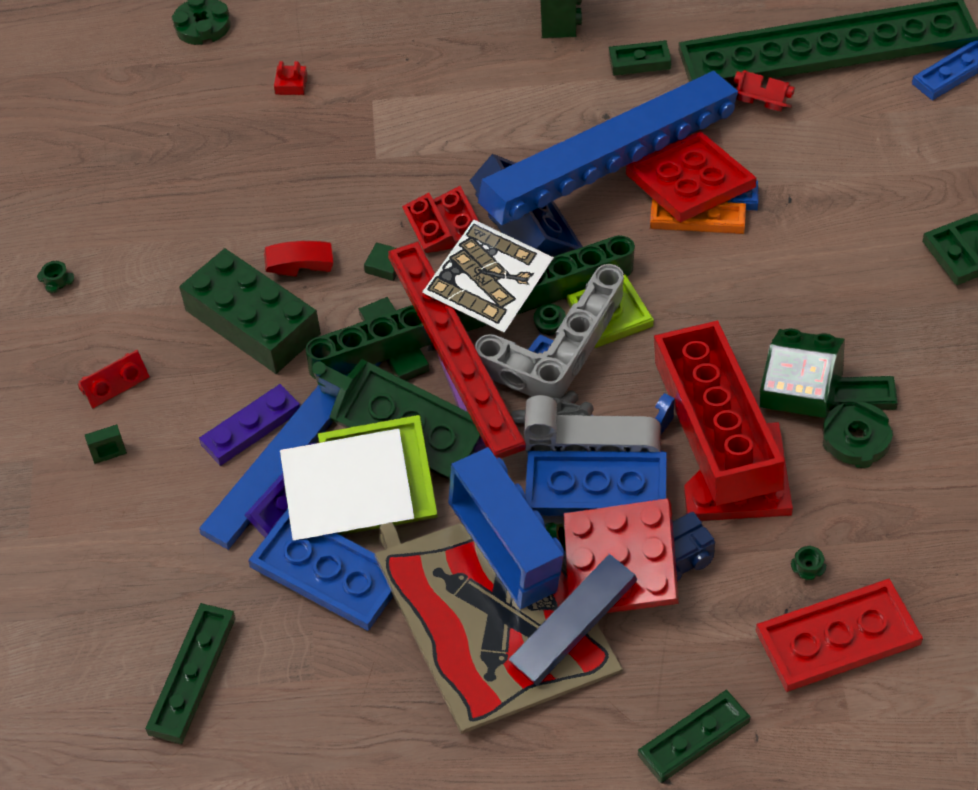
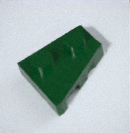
M977 213L924 233L922 242L956 286L978 277Z

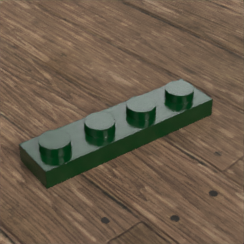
M200 603L146 725L145 730L148 736L183 744L235 622L234 611Z

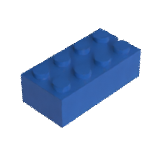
M487 447L452 463L448 503L519 609L521 610L556 593L564 557L563 547L559 540L555 537L552 538L545 529V523L541 514L537 510L533 511L526 501V495L522 487L517 483L514 484L508 476V470L504 461L500 457L496 458L490 448Z

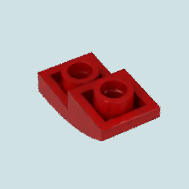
M291 241L265 247L264 250L266 272L277 275L297 277L299 268L331 272L334 263L330 242Z

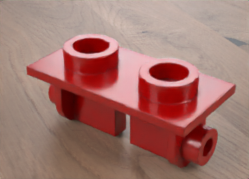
M743 70V72L737 71L734 78V83L738 84L736 100L753 104L755 98L765 101V108L782 112L783 107H792L791 104L786 103V99H792L795 87L790 86V82L769 78L766 88H762L764 76L747 72L746 70Z
M135 350L130 354L126 353L121 359L87 377H82V380L77 385L81 393L86 395L93 409L148 379L150 376L139 351Z

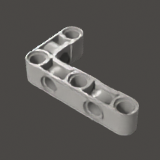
M604 264L597 268L588 284L586 283V289L577 303L573 304L556 331V338L548 351H544L543 354L540 352L537 354L516 345L515 342L497 335L489 334L480 337L476 341L475 349L491 379L531 397L544 395L551 398H562L574 377L586 362L622 300L623 271L613 264Z

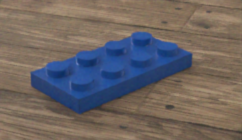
M528 451L526 501L533 511L537 510L541 516H564V513L666 499L667 452Z
M288 509L248 560L250 568L367 631L370 630L393 597V593L375 559V553L337 533L293 541Z

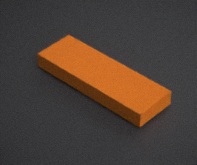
M652 198L650 229L744 234L746 203L724 202L680 223Z

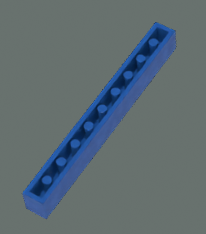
M715 71L705 74L483 178L478 203L501 225L512 220H518L537 208L545 207L549 202L562 196H567L584 185L592 184L609 173H615L621 167L637 162L654 151H660L665 146L677 140H682L691 133L705 129L722 118L729 117L735 109L738 90Z

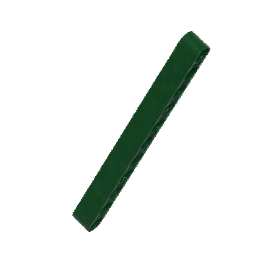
M618 235L554 256L516 315L567 298L570 294L586 289V283L588 284L597 268L604 264L616 265L623 271V275H630L634 265V242L626 236ZM413 305L310 340L306 345L308 370L310 376L316 379L312 366L315 362L320 361L342 374H347L354 369L361 359L371 364H376L433 343ZM455 309L466 332L488 325Z

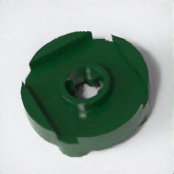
M188 0L181 4L172 15L173 26L179 39L193 45L203 44L202 40L212 38V42L217 41L230 28L228 6L220 0Z
M855 402L854 406L844 407V404L838 405L825 418L823 447L838 460L855 465L861 469H866L873 462L883 458L891 446L893 431L888 424L889 418L881 409L866 402ZM858 429L864 431L863 437L860 438L852 436L849 432L850 430L856 432Z

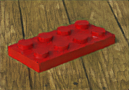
M890 578L756 624V633L786 692L920 646L923 640L921 633Z

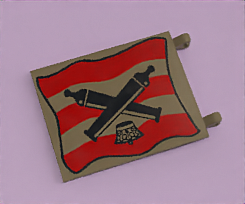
M390 522L380 526L381 534L379 539L385 549L376 552L375 559L461 734L622 673L623 669L598 624L580 640L538 686L509 661V658L568 597L567 568L563 561L557 592L520 610L462 523L402 544L393 523Z

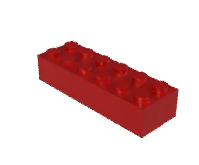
M719 321L654 335L656 367L668 395L675 398L674 409L715 505L720 506L784 490L783 457Z

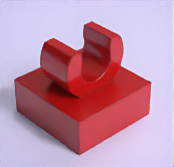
M279 61L274 82L275 95H304L308 75L306 66H301L298 61L294 62V66H284V62Z

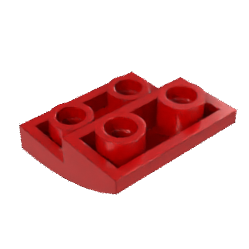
M461 186L435 199L432 198L429 192L402 206L425 253L454 248L472 221L476 220L479 222Z

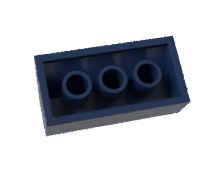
M491 154L470 179L471 184L476 190V197L479 199L483 178L503 170L516 162ZM554 201L549 202L545 207L537 208L525 214L518 220H512L504 225H501L488 213V217L498 226L501 233L549 256L554 257L583 247Z

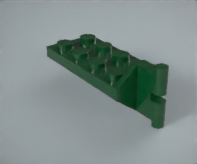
M363 359L347 376L320 361L315 362L312 366L321 392L336 398L329 416L330 420L345 428L420 415L429 469L449 481L451 464L472 455L481 439L467 411Z

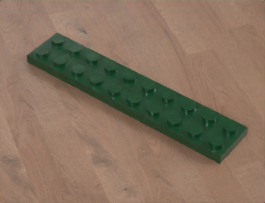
M936 0L679 42L678 51L689 82L715 71L730 85H735L734 78L737 71L743 72V70L764 76L763 80L961 48L973 41H978V30L964 0Z

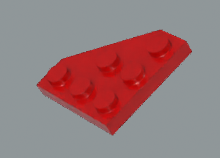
M779 422L767 423V426L784 460V490L716 506L702 472L699 470L684 485L686 514L694 511L700 521L792 516L793 506Z

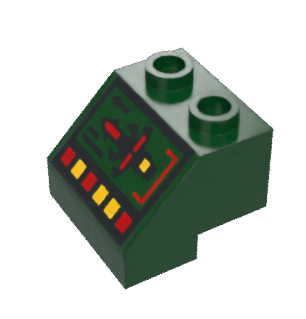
M793 328L779 329L769 347L760 387L759 407L826 418L834 403L835 389L843 375L845 339L836 338L827 333L816 335L803 333Z

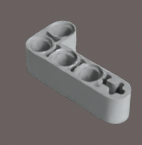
M536 395L526 401L524 438L527 455L528 451L661 452V425L655 418L646 416L557 415V403L551 397Z

